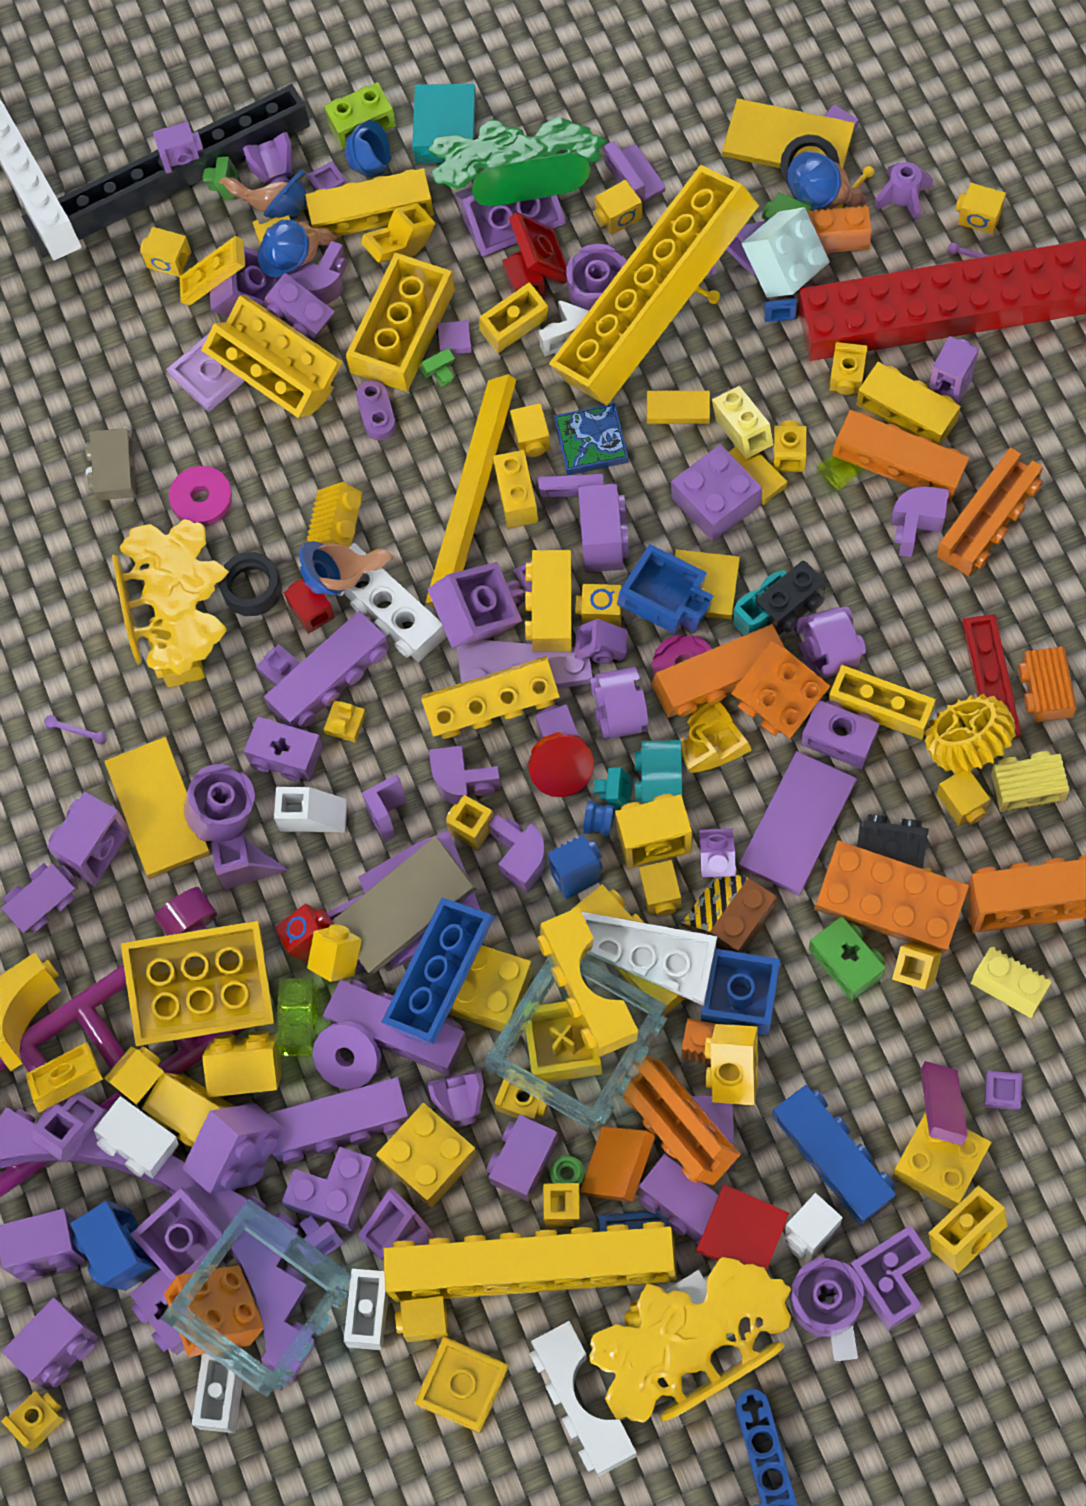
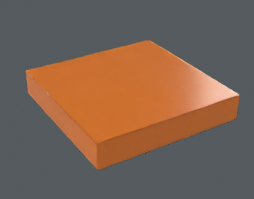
M602 1127L580 1193L588 1197L633 1202L655 1135L643 1130Z

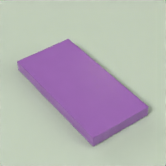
M796 751L739 863V868L800 896L857 782V778Z

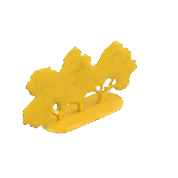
M184 519L172 527L167 535L163 534L152 524L130 528L129 536L124 539L119 547L121 552L132 558L135 566L129 573H124L119 557L114 554L112 555L126 632L137 665L142 663L140 637H145L154 644L146 659L148 667L156 671L170 668L177 675H181L183 672L191 669L193 662L206 659L207 655L212 651L213 645L219 642L227 631L226 627L215 616L196 610L198 601L209 599L215 591L214 585L221 582L229 573L224 566L215 560L200 562L196 559L201 549L206 545L205 527L201 523H193L190 520ZM146 563L150 564L149 568L140 571V566ZM127 580L144 581L145 585L140 599L131 601ZM144 604L151 605L155 611V617L151 624L147 627H136L133 608ZM159 619L163 620L161 626H154L155 622ZM162 629L169 632L171 637L168 640L156 638L158 633H152V631ZM158 643L166 644V648L159 649Z
M725 1257L718 1260L709 1274L706 1284L707 1293L705 1301L700 1304H694L686 1292L673 1290L670 1293H665L663 1288L646 1283L636 1305L642 1320L640 1327H624L616 1323L595 1333L590 1343L592 1347L590 1363L598 1366L602 1371L614 1372L616 1375L605 1397L616 1420H622L627 1417L631 1421L646 1422L652 1415L656 1400L662 1395L672 1396L676 1400L662 1412L660 1420L663 1422L670 1420L691 1409L778 1354L785 1346L783 1342L771 1343L756 1352L753 1350V1344L760 1331L775 1334L782 1333L789 1328L791 1315L787 1310L785 1301L791 1288L785 1285L782 1279H771L764 1267H758L754 1264L743 1265L738 1260ZM743 1317L750 1319V1333L746 1332L744 1334L746 1340H742L739 1334V1324ZM758 1317L763 1320V1325L759 1328L755 1325L756 1318ZM726 1334H734L736 1341L731 1342L728 1340ZM723 1345L739 1348L742 1360L718 1374L710 1362L713 1351ZM705 1371L710 1380L684 1395L681 1377L685 1373ZM658 1378H664L669 1386L661 1387L658 1383Z

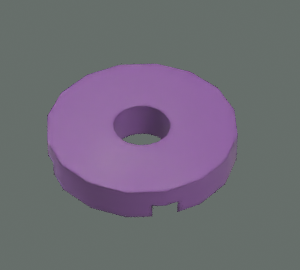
M339 1021L326 1027L319 1034L314 1042L313 1059L316 1069L327 1082L335 1087L346 1090L356 1089L368 1083L380 1068V1048H377V1044L374 1042L375 1037L371 1031L361 1024L351 1021ZM340 1048L350 1049L354 1054V1062L345 1061L341 1057Z

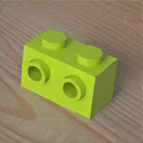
M378 82L370 86H364L357 92L343 98L334 99L331 103L324 106L327 123L342 150L345 149L346 139L353 133L354 129L360 123L367 120L377 122L383 127L384 131L396 127L393 108Z

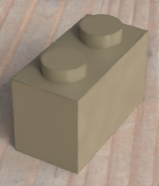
M127 428L90 431V442L85 444L87 460L92 463V472L87 474L90 492L93 491L100 501L137 497L133 436Z

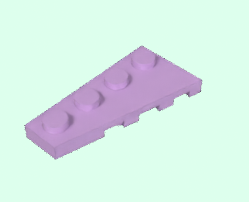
M481 640L457 647L461 683L545 656L548 657L557 689L590 684L589 678H592L590 657L587 656L580 660L576 659L574 647H571L572 652H532V644Z

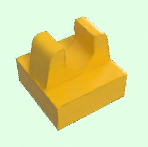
M334 700L323 729L324 733L356 743L366 716L365 709Z

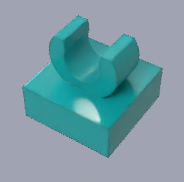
M621 767L608 768L607 780H594L593 793L600 794L601 800H607L610 804H615L616 810H621L622 806L631 803L633 779Z

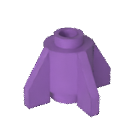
M287 132L280 134L273 141L262 143L259 146L247 145L243 148L249 170L264 185L267 186L276 182L288 183V179L293 176V152Z
M901 162L888 166L887 175L890 181L875 198L877 210L891 204L893 200L899 206H908L913 219H919L921 209L918 196L920 191L932 187L933 179L931 175L910 162Z
M480 1068L428 1082L431 1100L446 1116L447 1122L455 1121L456 1127L465 1126L476 1122L475 1116L481 1114L480 1105L484 1081Z

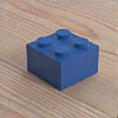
M715 949L704 1006L702 1005L701 1021L724 1025L756 1026L759 1035L769 1036L780 959Z
M105 1201L70 1223L75 1233L72 1235L73 1242L77 1249L87 1256L90 1262L88 1266L89 1274L97 1284L127 1291L160 1270L155 1262L130 1236L139 1227L130 1208Z

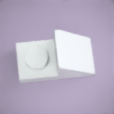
M558 301L559 315L562 322L551 323L543 330L538 331L540 348L544 356L560 350L589 310L564 301Z

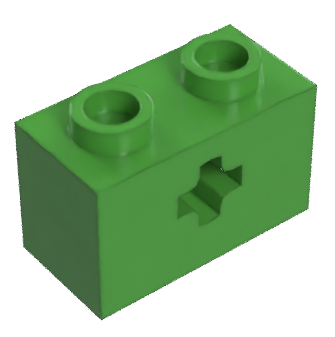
M841 916L810 940L809 951L852 1002L884 978L886 970L884 965L886 962L875 948L869 949L863 942L864 936L858 926L853 922L848 924L843 916ZM844 952L848 956L855 954V962L851 958L844 960Z

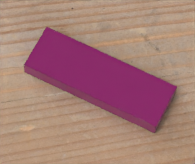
M925 1061L920 1071L929 1136L963 1145L968 1135L958 1070Z

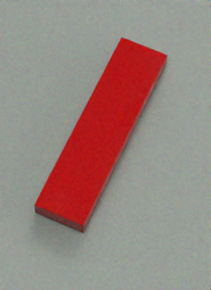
M990 614L963 618L962 627L977 697L984 694L987 698L995 696L998 701H1003L1014 718V732L1016 736L1013 739H1020L1021 729L996 615Z

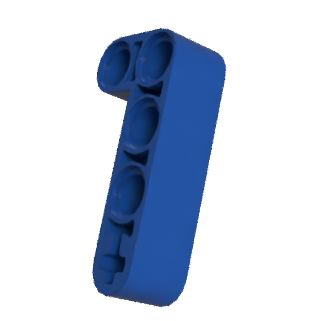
M748 1389L742 1392L737 1399L736 1416L760 1504L754 1506H797L768 1399L761 1391ZM748 1399H753L754 1404H761L762 1407L757 1412L759 1424L767 1421L768 1426L758 1425L749 1431L747 1430L746 1426H753L750 1411L744 1412L742 1409L746 1407ZM760 1434L768 1436L772 1441V1449L763 1454L756 1452L752 1447V1439ZM767 1471L777 1472L782 1478V1486L777 1490L766 1489L762 1484V1475Z

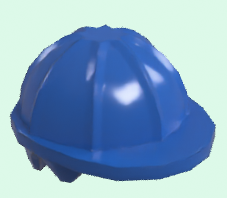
M367 120L360 123L346 139L344 156L351 169L367 177H378L388 168L387 164L391 160V155L389 154L390 144L383 127L375 121Z

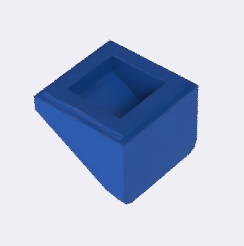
M796 298L762 302L765 322L795 319Z

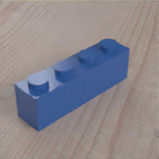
M805 1084L773 1109L772 1118L859 1226L862 1227L894 1202L896 1194L893 1190L896 1189V1186L885 1172L882 1171L879 1174L872 1166L873 1158L862 1144L856 1146L848 1135L851 1132L845 1122L838 1116L835 1119L826 1109L828 1103L822 1094L816 1089L811 1091Z

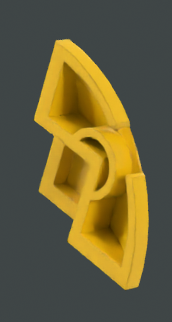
M720 701L709 705L708 702L701 704L687 721L690 727L687 741L684 737L681 739L682 757L690 773L721 766L752 750L749 742L733 723L730 714Z

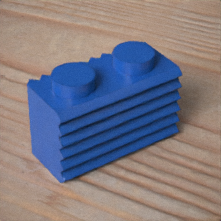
M579 834L578 839L573 838L572 842L567 841L566 845L561 844L560 848L555 847L554 851L549 850L548 858L551 876L565 900L601 881L600 870L603 869L600 859L602 855L593 840L587 842L585 836Z

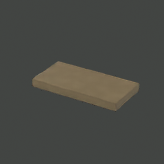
M434 836L332 920L334 925L347 927L350 933L362 939L358 959L366 971L373 975L426 931L441 898L461 903L477 889L441 839Z

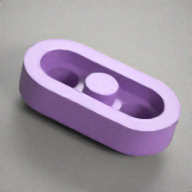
M366 381L356 391V398L365 431L374 440L388 439L395 432L396 423L387 390L379 381ZM370 392H376L372 397L367 396ZM378 418L384 419L381 423L374 422Z

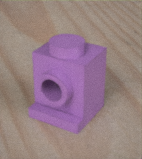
M188 121L153 132L166 174L172 172V166L184 165L192 160L199 159L197 151L203 150L198 131L191 133Z
M599 619L577 627L576 659L580 660L588 656L593 658V661L596 663L608 664L614 659L621 661L626 656L628 649L626 629Z
M733 828L699 830L701 876H736Z

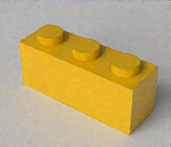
M877 362L861 385L857 396V406L890 424L900 427L905 432L915 436H924L940 446L957 423L961 407L949 396H941L930 390L923 382L913 381L902 375L897 368L889 365L885 366L880 362Z
M532 550V562H526V582H532V592H526L525 594L526 611H532V621H525L526 641H532V652H572L571 550Z
M841 665L829 694V701L839 703L844 707V710L854 714H867L882 726L920 740L924 738L925 731L934 713L936 702L934 698Z

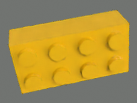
M394 253L346 353L351 374L379 381L389 387L408 392L438 328V323H440L455 291L452 271Z

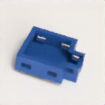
M649 544L621 588L617 605L675 634L680 625L695 633L709 611L714 595L702 590L707 572Z

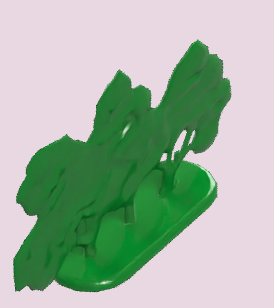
M555 117L542 124L537 134L533 137L525 136L522 129L514 126L505 127L503 123L491 119L478 128L479 137L476 140L464 138L460 135L441 136L432 141L433 144L429 147L428 151L438 158L445 159V162L431 171L436 184H446L448 187L459 189L469 184L472 179H475L472 186L474 199L485 206H499L565 194L577 190L589 177L591 170L589 163L599 160L601 157L599 148L605 145L607 141L600 135L592 134L589 127L572 123L570 120L561 117ZM560 150L567 151V153L557 154ZM480 168L484 169L481 173L478 171Z

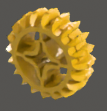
M982 694L974 698L970 695L967 700L961 701L958 699L956 704L952 706L947 705L945 711L937 712V719L929 722L930 728L925 731L926 739L924 741L932 760L936 762L938 767L941 766L945 772L953 770L957 774L964 769L970 773L973 768L979 767L982 769L984 764L988 762L994 763L995 757L1003 756L1004 749L1012 746L1011 740L1016 736L1014 732V718L1003 701H998L995 696L987 698Z

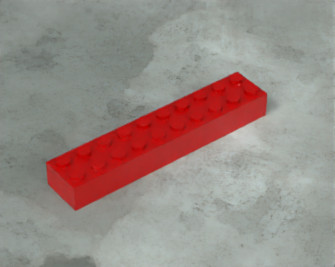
M1086 240L800 288L798 312L809 360L833 358L836 342L865 345L868 352L949 338V336L955 337L1086 314Z

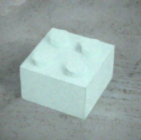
M805 207L777 212L741 243L767 298L794 294L830 262Z

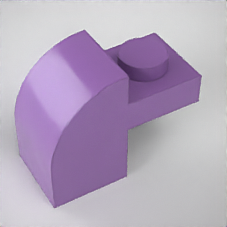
M331 241L319 265L309 262L289 274L291 278L324 304L331 303L337 299L344 290L341 276L345 272L347 259L345 258L342 244Z
M927 486L916 487L906 491L896 501L891 525L897 526L894 543L901 544L899 556L912 557L917 529L942 532L949 495L948 489Z
M462 746L429 750L430 766L435 787L439 794L449 803L458 804L463 795L469 797V794L474 793L477 796H487L493 794L496 790H501L498 766L466 770Z
M496 814L488 824L490 835L510 849L498 864L500 875L525 893H528L545 868L546 853L543 838L539 830L532 823L522 833L523 829L510 818L504 820Z
M78 1092L72 1095L63 1107L57 1104L52 1107L34 1128L33 1142L61 1162H67L82 1148V1141L102 1119L105 1110Z

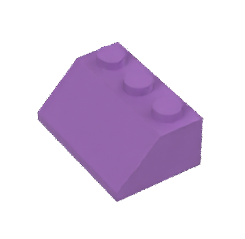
M472 187L454 193L464 222L482 257L518 243L509 217L516 212L551 228L566 224L557 195L499 206H485L474 199Z

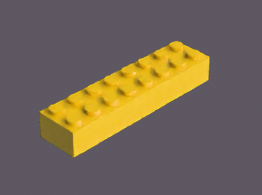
M703 165L698 167L550 361L549 365L568 384L606 406L610 403L759 207L743 184Z
M648 1222L643 1224V1229L629 1230L628 1225H611L607 1227L605 1232H593V1229L590 1227H579L571 1229V1234L557 1235L556 1230H541L535 1232V1237L521 1238V1233L500 1234V1239L486 1240L485 1236L472 1235L464 1237V1242L450 1243L448 1238H434L428 1240L429 1245L415 1246L414 1241L393 1242V1247L384 1248L385 1292L396 1303L443 1296L444 1299L678 1282L675 1238L672 1228L664 1227L663 1222Z

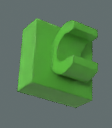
M217 157L216 168L204 169L203 181H209L208 189L219 191L224 200L236 199L223 184H219V181L226 177L238 180L239 172L229 157Z
M447 348L422 361L419 369L425 379L435 375L437 382L443 387L452 382L453 375L448 367L453 364L455 358L450 349Z

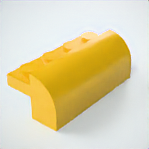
M239 295L226 322L214 323L201 351L297 418L309 416L322 406L334 389L331 383L342 364L341 360L246 295Z

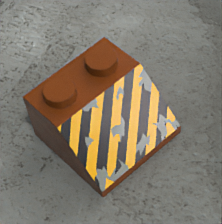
M740 875L714 877L681 925L691 932L717 936V949L744 953L775 910L777 896L747 877Z

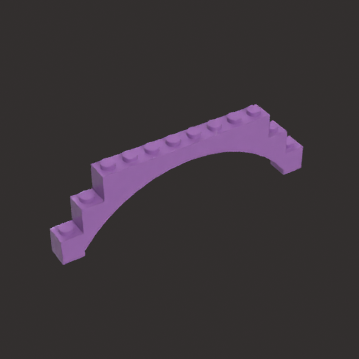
M69 1098L57 1103V1105L63 1107ZM7 1107L0 1116V1168L23 1163L60 1161L33 1142L34 1128L52 1107L44 1111L36 1124H34L36 1119L26 1111L18 1108L14 1112ZM94 1127L82 1141V1148L67 1162L87 1163L125 1172L156 1185L171 1195H174L183 1186L230 1239L225 1245L232 1253L238 1265H240L242 1272L249 1282L264 1325L263 1332L266 1352L261 1359L262 1365L293 1383L315 1347V1340L310 1337L312 1331L297 1322H294L292 1326L287 1324L307 1292V1284L302 1282L304 1279L303 1275L290 1267H286L284 1271L280 1269L299 1238V1230L295 1228L296 1222L282 1213H278L277 1216L264 1210L266 1204L251 1195L244 1198L235 1193L236 1189L208 1193L182 1169L184 1162L175 1157L176 1151L171 1154L153 1179L145 1173L140 1177L124 1165L127 1161L118 1153L110 1156L96 1144L99 1139L96 1138Z

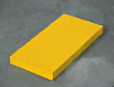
M737 98L723 146L722 156L780 168L782 153L791 141L807 134L819 135L829 141L837 150L840 166L844 169L855 123ZM807 146L800 149L794 158L803 152H817L825 156L826 154L818 147Z
M166 737L104 761L148 879L211 855L206 841L200 840L185 820L184 804L187 790Z

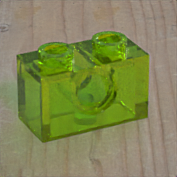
M313 978L279 979L276 1046L282 1056L313 1055L314 1042L317 1039L318 988Z

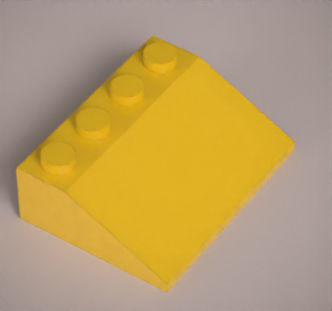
M259 921L121 943L136 1047L274 1024Z

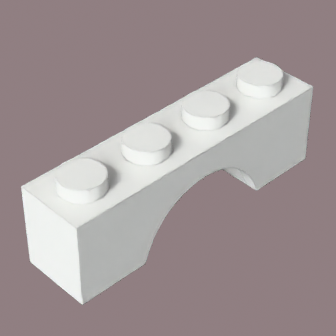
M570 1321L532 1340L531 1343L535 1350L530 1352L529 1355L538 1373L543 1370L546 1371L551 1383L545 1387L554 1405L562 1403L568 1415L562 1418V1421L571 1439L576 1436L579 1437L584 1449L578 1453L587 1471L595 1469L598 1477L637 1457V1453L620 1419L603 1420L587 1413L575 1397V1378L579 1368L587 1359V1355Z

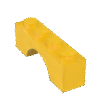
M578 907L541 923L540 936L537 937V942L544 956L550 955L555 967H552L551 971L558 987L564 986L569 995L566 1003L572 1017H579L584 1027L581 1030V1035L588 1050L594 1048L599 1058L636 1042L639 1031L624 1000H610L596 995L586 986L581 977L580 964L586 954L592 949L594 937Z

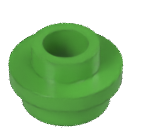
M573 1156L557 1158L550 1168V1178L553 1184L579 1183L580 1186L585 1177L583 1164ZM567 1168L574 1171V1176L569 1180L561 1177V1172Z

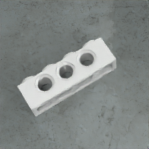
M355 543L349 547V549L359 555H366ZM382 568L369 571L361 576L357 583L367 581L369 582L367 586L363 588L354 586L338 594L339 596L346 595L351 600L350 604L356 612L361 611L364 615H367L374 621L373 624L386 636L389 635L396 642L395 646L403 656L408 658L411 655L418 663L446 638L441 621ZM381 602H391L387 608L377 607ZM404 622L414 623L413 626L408 629L399 628V626Z

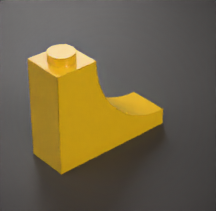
M35 952L0 975V1058L10 1071L23 1064L20 1058V1044L28 1024L41 1007L61 991L54 980L59 977L58 972L49 959L42 962Z

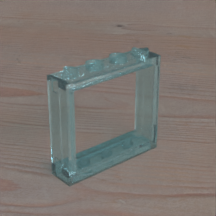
M549 955L487 1054L485 1068L594 1131L599 1122L605 1124L607 1119L610 1118L615 1108L611 1105L617 1093L623 1095L633 1078L628 1074L633 1065L637 1064L640 1066L650 1050V1047L646 1046L651 1035L653 1034L658 1037L667 1021V1018L663 1016L666 1005L583 958L580 964L582 976L648 1013L638 1030L637 1041L629 1045L593 1107L590 1108L507 1059L555 982L551 968L555 966Z
M248 1199L160 1319L265 1397H268L276 1387L282 1391L295 1373L290 1369L295 1359L301 1363L311 1350L313 1344L308 1340L314 1332L320 1335L328 1325L332 1317L327 1312L332 1305L338 1309L349 1292L344 1288L353 1275ZM243 1230H246L327 1290L272 1371L187 1309Z

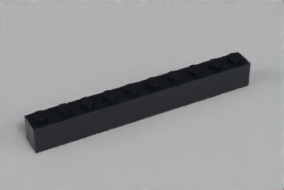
M290 84L194 131H198L203 150L197 151L199 159L192 160L184 165L172 166V172L166 174L157 149L57 198L67 215L79 241L203 180L204 169L216 168L217 157H229L232 163L235 164L246 158L243 148L247 145L259 146L262 143L273 141L274 138L282 133L287 132L290 137L310 127L306 105L293 84ZM28 214L21 216L41 257L44 258L50 255Z

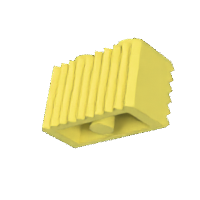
M1042 751L1033 754L1030 757L1031 759L1018 761L1016 757H1007L999 760L998 764L993 766L991 776L1000 812L1065 801L1069 794V786L1061 754L1051 755L1049 751Z
M990 947L974 973L971 984L1032 1018L1046 995L1051 980L1050 978L1045 979L1044 975L1039 976L1038 971L1033 972L1032 968L1027 969L1025 964L1020 965L1019 961L1014 962L1013 957L1008 958L1007 954L1002 955L1001 950L996 951L995 947Z

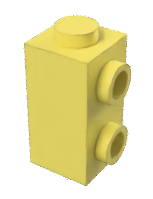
M740 386L712 399L716 422L745 459L774 445L770 423Z

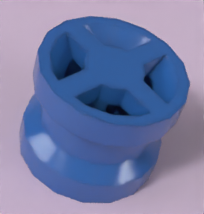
M588 801L583 833L592 834L593 832H599L604 837H611L615 804L608 803L605 806H599L595 801Z

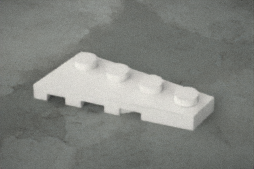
M582 912L594 937L592 949L587 954L704 1006L717 936Z

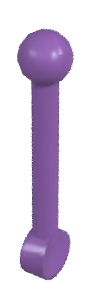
M951 243L948 246V252L952 255L960 253L974 258L990 256L961 248L957 243Z
M49 715L44 719V724L48 729H55L57 727L94 739L97 744H104L107 741V735L104 732L94 733L62 723L53 715Z

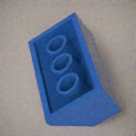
M441 898L381 1023L407 1038L427 1046L433 1045L495 917L489 913Z

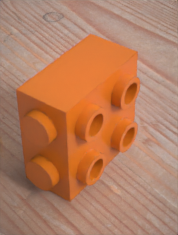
M771 641L731 694L740 701L737 706L740 710L751 718L757 715L763 720L760 724L762 728L775 737L778 733H781L790 739L829 689L830 685L787 649Z
M240 1265L177 1275L164 1292L188 1357L250 1346L264 1329L259 1310L250 1293L249 1282L244 1278Z

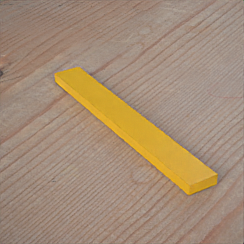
M509 374L488 380L430 587L446 575L464 570L493 467V456L496 455L516 384V379ZM428 592L425 603L435 608Z

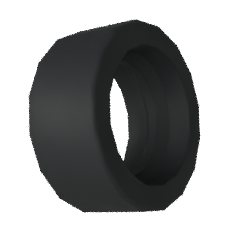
M807 134L795 138L786 146L781 156L780 168L783 179L789 185L788 169L795 154L807 146L818 147L827 157L840 165L839 156L834 146L819 135Z
M244 552L233 556L224 564V568L229 573L219 582V588L226 605L233 612L243 616H258L268 612L277 604L281 596L282 582L275 564L267 556L257 552ZM260 570L268 576L269 586L267 590L253 599L238 598L232 591L234 579L244 571Z

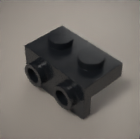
M803 560L757 597L756 604L768 615V626L773 624L779 636L784 631L786 633L792 631L797 626L799 618L808 611L811 613L816 611L823 604L826 581Z
M868 814L867 820L860 819L857 847L923 869L929 828L922 827L921 820L902 818L901 824L888 823V816Z

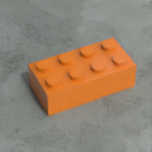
M837 841L814 910L836 918L843 916L847 922H853L856 925L905 942H913L943 951L942 954H944L949 948L969 885Z
M1086 855L1080 856L1078 860L1066 862L1064 858H1054L1045 861L1043 865L1031 866L1027 862L1017 863L1010 866V869L996 870L995 867L981 868L971 875L965 896L972 933L1085 919Z

